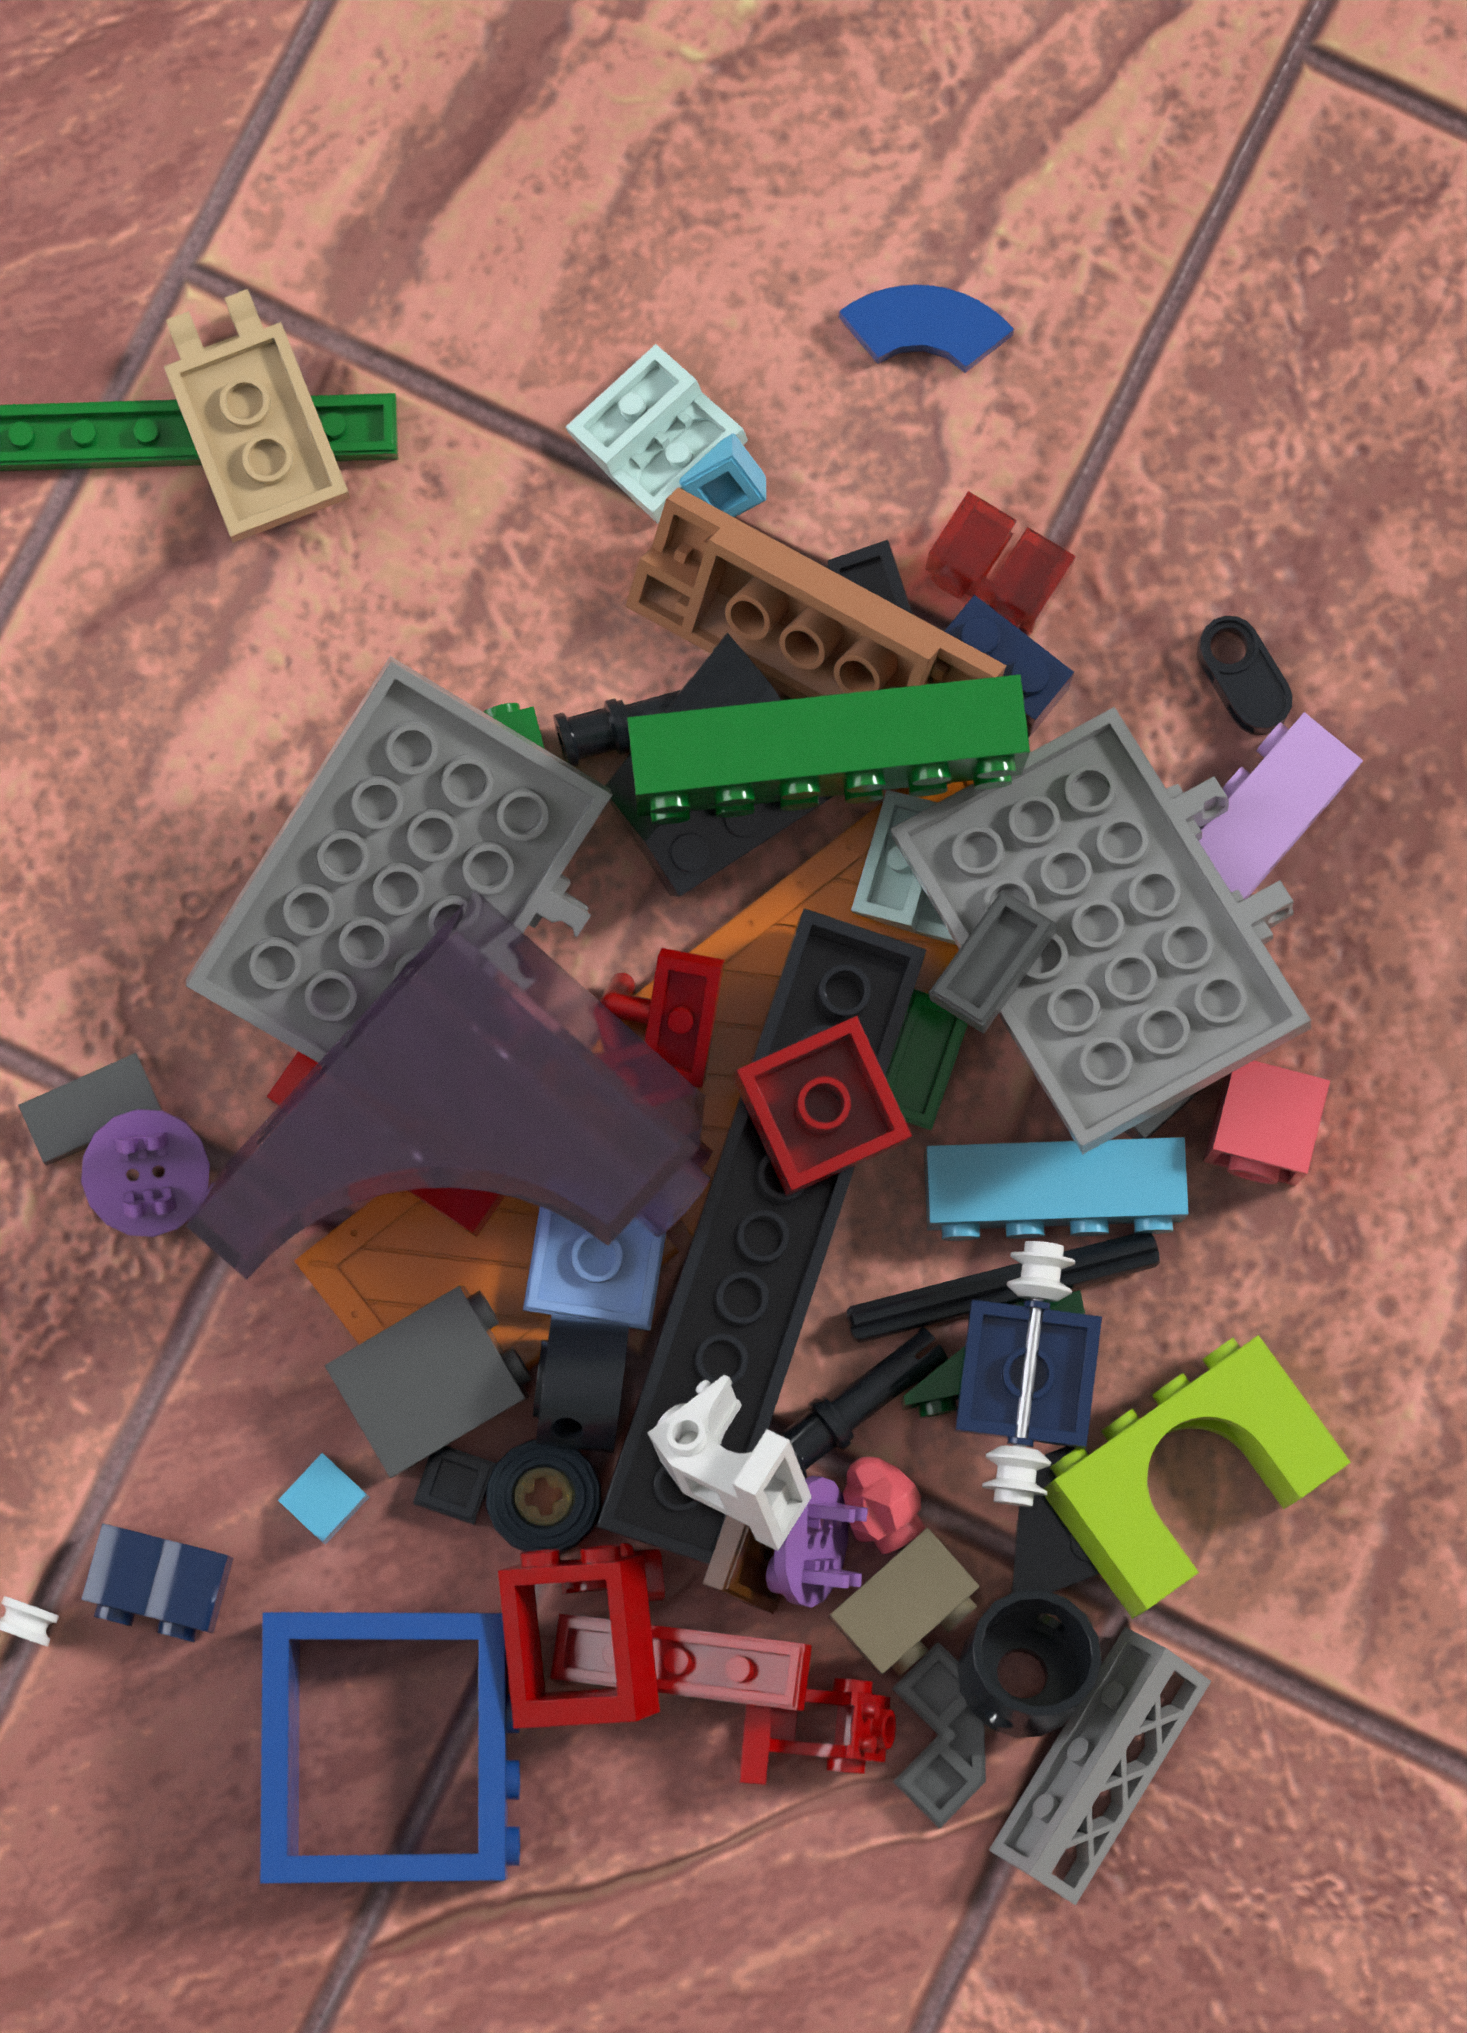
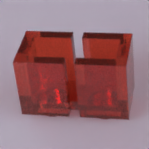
M968 491L929 551L926 570L933 573L931 580L944 592L960 599L965 594L973 597L975 594L1017 628L1021 627L1032 634L1070 575L1076 556L1027 527L995 579L991 581L987 576L1012 539L1013 533L1011 530L1017 520Z

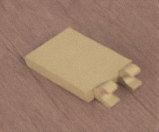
M248 289L224 298L238 335L203 348L189 311L166 320L181 360L164 366V369L233 543L350 499L348 489L282 323L279 322L263 329Z

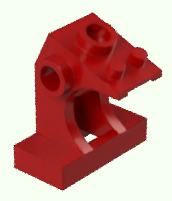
M834 1678L833 1691L807 1689L805 1703L837 1706L834 1744L795 1741L797 1710L746 1704L739 1783L766 1785L769 1752L827 1758L826 1771L865 1774L866 1761L885 1763L886 1749L892 1747L896 1734V1717L894 1711L890 1709L891 1697L872 1694V1681Z

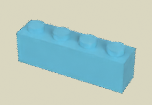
M1185 1137L1108 1140L1085 1154L1081 1153L1075 1141L927 1146L924 1152L927 1231L941 1230L942 1240L964 1241L979 1239L980 1229L1006 1228V1238H1037L1045 1236L1044 1227L1070 1226L1071 1236H1100L1109 1234V1224H1134V1232L1136 1234H1163L1173 1232V1222H1182L1189 1214Z

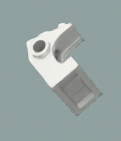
M723 1375L713 1384L709 1380H704L696 1387L698 1395L688 1403L675 1405L666 1411L658 1421L657 1426L648 1432L660 1461L683 1494L750 1526L757 1541L778 1551L812 1498L790 1440L766 1430L753 1452L739 1454L723 1448L720 1445L723 1436L742 1406L733 1392L730 1377Z

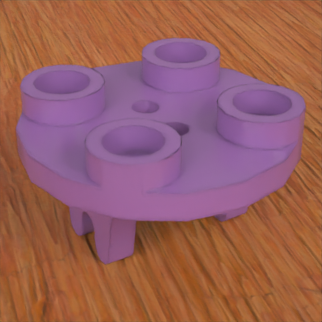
M135 1109L114 1116L94 1133L83 1155L81 1183L89 1206L106 1225L131 1236L155 1237L178 1229L197 1213L208 1191L210 1163L202 1140L184 1119L173 1116L163 1110ZM157 1165L162 1166L165 1170L164 1175L161 1177L155 1176L152 1172L153 1168ZM136 1169L139 1172V1177L136 1180H130L127 1177L128 1170Z
M819 1476L805 1478L812 1498L778 1551L774 1549V1555L770 1559L766 1571V1582L771 1592L783 1594L789 1603L810 1608L824 1602L834 1587H861L862 1573L842 1570L848 1543V1522L867 1521L868 1508L845 1504L843 1494L835 1481Z

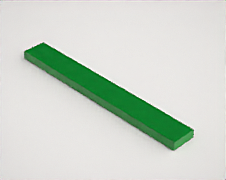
M396 393L311 396L336 461L398 460ZM177 400L0 405V471L202 465Z

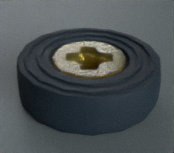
M536 1439L511 1448L495 1464L486 1485V1509L494 1529L512 1547L524 1552L559 1549V1553L576 1547L593 1530L601 1511V1484L592 1463L578 1449L536 1444ZM540 1479H547L551 1489L561 1488L563 1492V1499L553 1502V1513L547 1516H541L537 1506H527L525 1502V1495L535 1492L534 1481Z

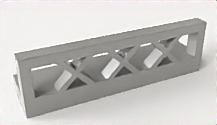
M1124 1627L1099 1669L1095 1686L1066 1722L989 1851L1076 1905L1211 1681L1167 1648ZM1174 1672L1185 1681L1171 1704L1161 1707L1160 1694ZM1144 1733L1145 1747L1137 1760L1127 1763L1126 1750L1134 1736ZM1110 1789L1111 1803L1103 1816L1092 1820V1806L1101 1792ZM1076 1845L1077 1859L1062 1881L1053 1875L1052 1871L1065 1850Z

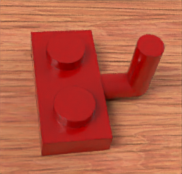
M661 948L657 958L651 999L632 995L635 989V982L629 974L617 973L611 978L600 1000L602 1013L611 1018L647 1024L639 1076L703 1087L709 1062L724 959Z

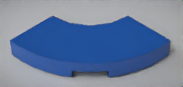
M903 285L882 289L853 301L839 311V319L877 364L899 353L924 351L948 359L966 373L1010 339L1014 333V328L1002 316L979 300L952 289L932 285Z

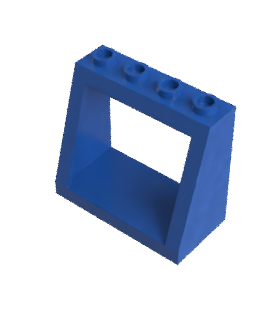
M263 1612L260 1883L507 1880L508 1866H520V1826H508V1800H520V1760H508V1733H520V1728H513L510 1694H508V1668L502 1613ZM300 1640H478V1854L298 1856Z

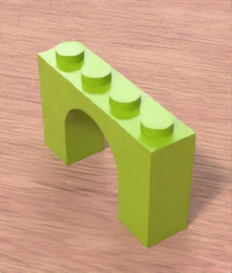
M1259 1335L1242 1347L1239 1346L1234 1337L1202 1359L1209 1370L1190 1383L1184 1373L1180 1374L1152 1394V1397L1159 1405L1141 1419L1133 1409L1129 1410L1101 1431L1108 1441L1090 1455L1085 1449L1077 1447L1050 1467L1057 1478L1043 1488L1047 1491L1046 1499L1132 1619L1147 1611L1199 1573L1158 1516L1149 1495L1147 1481L1149 1462L1155 1447L1164 1435L1182 1429H1202L1214 1432L1228 1439L1245 1455L1283 1509L1303 1498L1351 1463Z

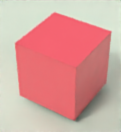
M1254 1060L1224 1076L1203 1162L1228 1168V1173L1246 1180L1264 1184H1277L1281 1182L1296 1186L1308 1174L1331 1080Z

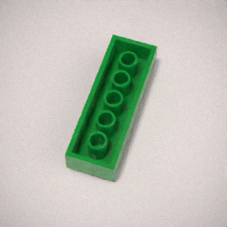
M1021 674L627 717L638 817L651 816L652 824L657 825L690 820V811L715 809L716 816L722 818L745 816L755 812L754 804L780 802L781 810L786 811L809 809L819 806L818 797L844 795L846 803H867L883 799V790L909 787L910 796H931L947 792V783L973 780L974 789L980 790L1001 788L1012 784V776L1022 775L1030 753Z

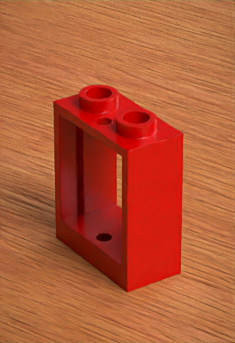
M600 1545L580 1549L581 1559L560 1560L559 1549H542L520 1553L521 1564L498 1570L514 1729L636 1722L660 1712L644 1554L621 1556L620 1545ZM606 1580L617 1688L545 1692L535 1585Z

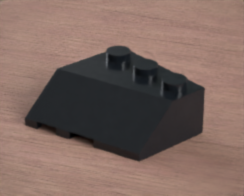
M726 633L695 675L688 680L676 695L675 700L664 713L781 701L770 682L729 633ZM631 753L605 784L606 787L611 789L612 797L609 801L668 894L677 897L684 895L834 797H818L819 806L793 811L781 810L780 802L754 804V813L729 818L717 817L715 809L690 811V820L657 825L652 824L651 816L638 817Z

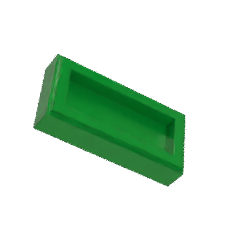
M916 989L913 990L885 1078L906 1123L926 1130H932L968 1024L930 1001L928 993Z

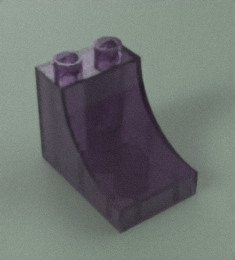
M475 890L220 1169L186 1227L246 1280L269 1255L292 1236L322 1217L353 1203L383 1194L419 1188H462L489 1191L519 1198L551 1210L572 1221L608 1246L634 1218L653 1235L660 1237L690 1208L710 1180V1177L701 1170L713 1153V1150L700 1139L705 1095Z

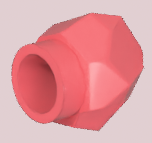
M862 1457L850 1464L846 1473L847 1485L843 1491L844 1502L847 1505L868 1508L867 1521L850 1522L853 1535L857 1541H873L880 1553L884 1555L903 1547L915 1539L925 1529L924 1523L917 1514L921 1510V1495L915 1483L899 1468L879 1457Z

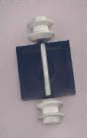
M1025 1241L1024 1252H1011L1010 1254L1011 1258L1022 1264L1021 1277L1008 1281L1007 1286L1019 1298L1027 1299L1024 1301V1306L972 1300L970 1304L955 1432L1007 1438V1444L1013 1445L999 1446L988 1452L985 1457L998 1465L996 1479L982 1483L983 1488L995 1490L993 1502L1033 1507L1034 1495H1047V1491L1035 1484L1037 1470L1051 1466V1462L1039 1450L1026 1448L1033 1447L1034 1442L1083 1449L1087 1447L1102 1317L1050 1310V1303L1047 1302H1058L1072 1294V1290L1060 1282L1061 1269L1075 1265V1260L1063 1257L1064 1246L1055 1243Z

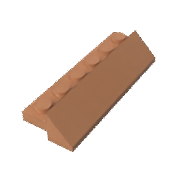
M679 487L666 498L652 547L639 559L625 607L709 653H712V650L723 636L729 633L773 688L792 699L1001 677L1007 666Z

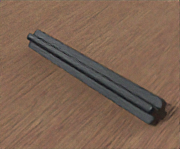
M1134 1233L1063 1251V1257L1075 1260V1265L1061 1269L1060 1282L1073 1289L1155 1268L1160 1263L1156 1239L1152 1233ZM1017 1263L850 1306L847 1309V1321L851 1335L855 1342L863 1343L968 1316L972 1300L1010 1305L1023 1302L1027 1299L1019 1298L1007 1286L1008 1281L1021 1277L1022 1264Z

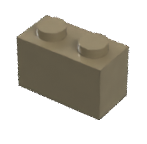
M926 1528L833 1611L828 1618L879 1676L890 1667L900 1676L928 1651L926 1646L920 1641L939 1623L947 1632H950L977 1607L969 1596L980 1586L930 1529Z

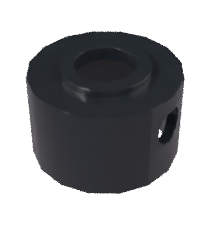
M551 1315L549 1338L541 1342L532 1417L539 1418L536 1444L614 1453L628 1342V1323Z
M1045 1590L1015 1591L996 1600L979 1619L964 1642L957 1665L960 1691L972 1713L992 1730L1015 1738L1041 1737L1062 1727L1095 1686L1102 1661L1097 1633L1087 1615L1065 1597ZM1046 1614H1050V1615L1056 1616V1617L1061 1621V1623H1060L1059 1621H1057L1056 1619H1054L1053 1617L1048 1616V1615H1046ZM1012 1652H1023L1032 1655L1040 1662L1045 1673L1043 1690L1031 1698H1018L1010 1695L1003 1689L998 1680L997 1668L999 1661Z

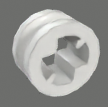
M4 1596L1 1604L4 1605L6 1611L5 1615L0 1619V1630L48 1647L50 1638L46 1634V1629L50 1624L57 1623L59 1615Z

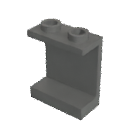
M458 1286L324 1365L390 1478L398 1476L418 1464L422 1459L530 1397L523 1385L531 1381L532 1377L515 1348L512 1346L503 1352L490 1329L498 1325L499 1321L480 1290L470 1295L465 1286Z

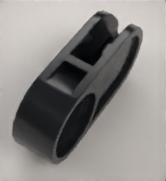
M1226 615L1214 619L1205 627L1197 644V657L1200 666L1232 719L1242 730L1256 735L1271 733L1280 722H1285L1292 708L1293 695L1289 684L1258 633L1248 621L1238 616ZM1229 632L1239 636L1245 645L1244 658L1234 664H1224L1218 661L1210 649L1211 640L1217 634Z

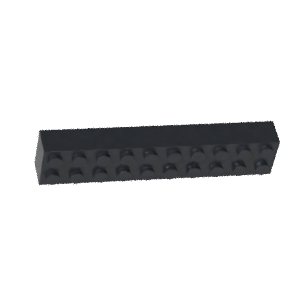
M804 908L799 917L751 1063L857 1016L885 1076L927 950ZM741 1095L739 1096L595 1526L707 1565L710 1564L726 1514L683 1494L660 1461L648 1432L657 1426L660 1418L670 1408L678 1404H686L697 1396L696 1387L702 1381L709 1380L713 1384L723 1375L730 1377L732 1381L731 1387L742 1407L726 1430L720 1445L728 1451L739 1454L753 1452L763 1434L769 1428L855 1168L853 1166L786 1196Z

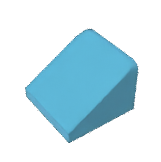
M734 433L722 439L686 472L679 482L686 492L734 518L766 500L765 474Z
M321 1453L278 1501L326 1545L370 1497L328 1457Z

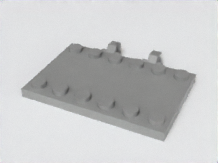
M390 656L186 978V986L380 1099H387L405 1112H408L460 1031L472 1036L477 1027L480 1026L508 1043L522 1023V1015L519 1010L507 1011L497 1004L496 996L493 993L498 986L497 982L493 979L528 925L536 928L542 917L552 923L562 921L572 928L574 936L577 937L591 916L587 911L589 907L565 892L571 884V880L562 875V872L612 797L611 789Z
M1115 707L1030 752L1022 775L1012 776L1011 785L980 790L974 789L973 784L890 828L894 842L959 949L1001 890L1056 922L1057 932L998 1015L1082 1154L1311 1029L1310 1017L1264 946L1273 939V933L1270 929L1294 914L1292 910L1294 901L1280 880L1245 900L1239 890L1230 892L1199 842L1202 839V831L1199 827L1206 825L1228 811L1229 800L1215 776L1186 792L1182 791L1179 784L1165 788Z

